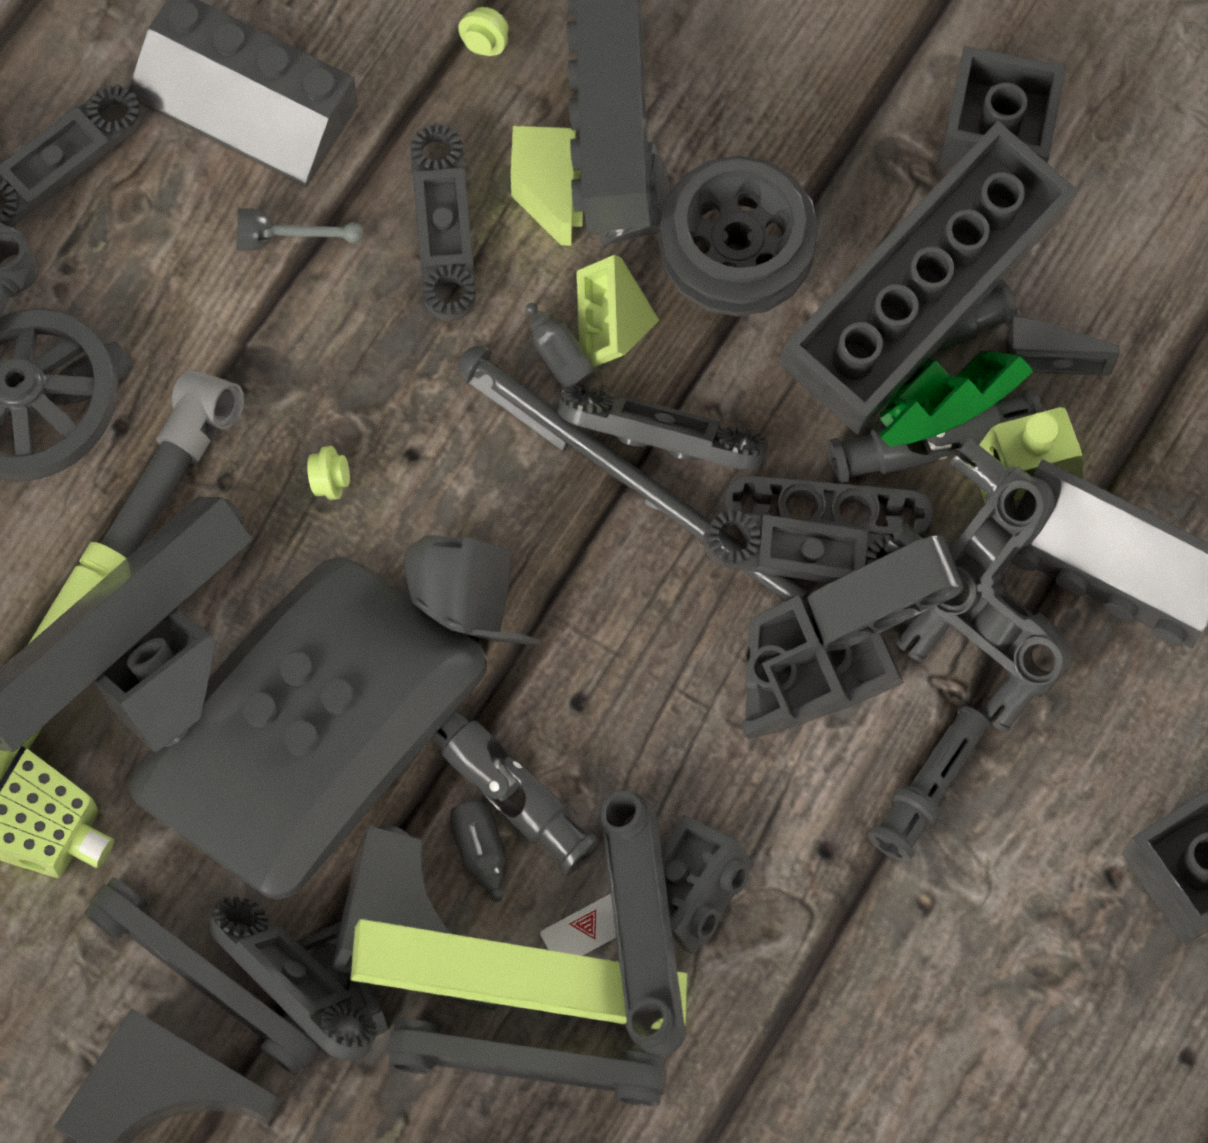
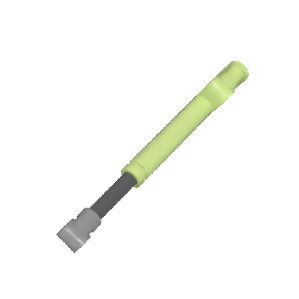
M188 370L179 377L172 394L174 410L156 438L160 445L102 542H90L80 558V565L75 566L30 642L141 546L189 464H198L218 429H228L239 419L244 405V393L239 385L198 370ZM42 728L21 746L30 749ZM21 746L15 752L0 750V781Z

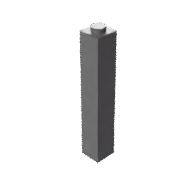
M223 497L195 498L0 668V750L15 752L252 541V538L243 527L245 521L242 513L232 502Z

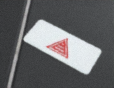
M611 894L543 929L540 932V936L548 950L583 956L615 939L616 930Z

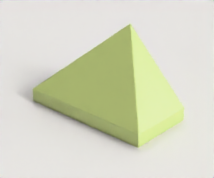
M612 255L577 271L579 344L591 360L594 368L624 356L659 321V318L621 257Z

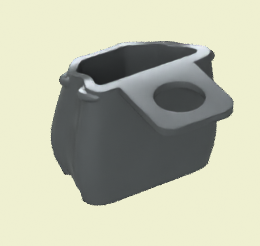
M438 535L424 536L407 548L404 555V566L411 602L427 615L451 630L486 640L540 645V639L521 634L500 632L510 581V550L476 539L465 537L451 538Z

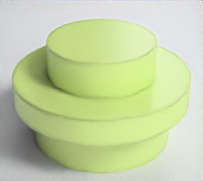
M476 8L473 12L464 15L459 23L458 30L462 40L476 54L486 56L498 55L508 43V24L500 13L491 8Z
M333 446L322 447L319 453L309 455L307 471L313 494L316 497L326 496L329 500L340 499L343 488L348 487L350 483V471L346 457L344 455L338 456Z

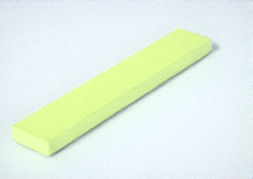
M360 919L355 926L351 970L352 981L626 1024L620 962ZM677 972L683 1018L686 1027L687 973ZM663 1018L657 1020L651 1029H659Z

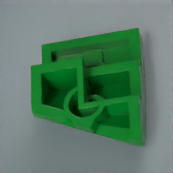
M981 350L956 376L949 375L936 360L928 359L880 411V420L887 428L879 433V437L888 446L893 447L914 443L944 433L964 424L992 407L1012 392L1034 371L1019 355Z

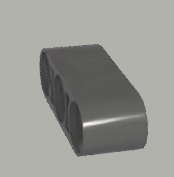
M936 535L912 542L814 591L807 597V602L824 650L838 651L857 645L959 595L964 587L946 538Z

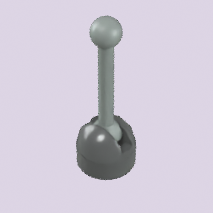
M238 208L237 250L262 249L270 242L274 235L341 237L349 243H356L362 239L363 229L355 222H350L344 227L274 225L269 216L261 210Z

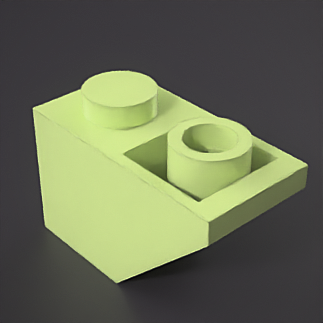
M513 126L511 196L560 245L571 246L572 226L582 227L583 211H574L571 180L581 179V170L573 171L570 139H575L576 130L572 131V128Z

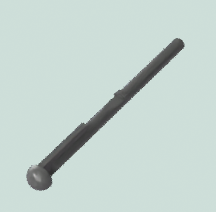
M474 346L463 353L459 361V372L466 383H470L562 451H565L569 444L618 481L644 496L646 500L643 503L648 507L660 510L703 542L705 530L711 522L709 519L582 427L561 418L557 409L490 362L491 349L484 346ZM719 529L718 542H721L723 549L725 547L726 551L729 552L731 550L735 553L736 551L741 552L745 548L738 540L724 530ZM742 570L784 601L798 595L804 600L808 593L807 590L789 577Z

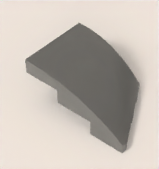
M799 595L750 618L748 635L750 660L746 665L745 684L748 690L745 720H742V731L748 739L771 734L848 708L903 684L904 681L883 633L843 650L826 651L824 650L810 607Z

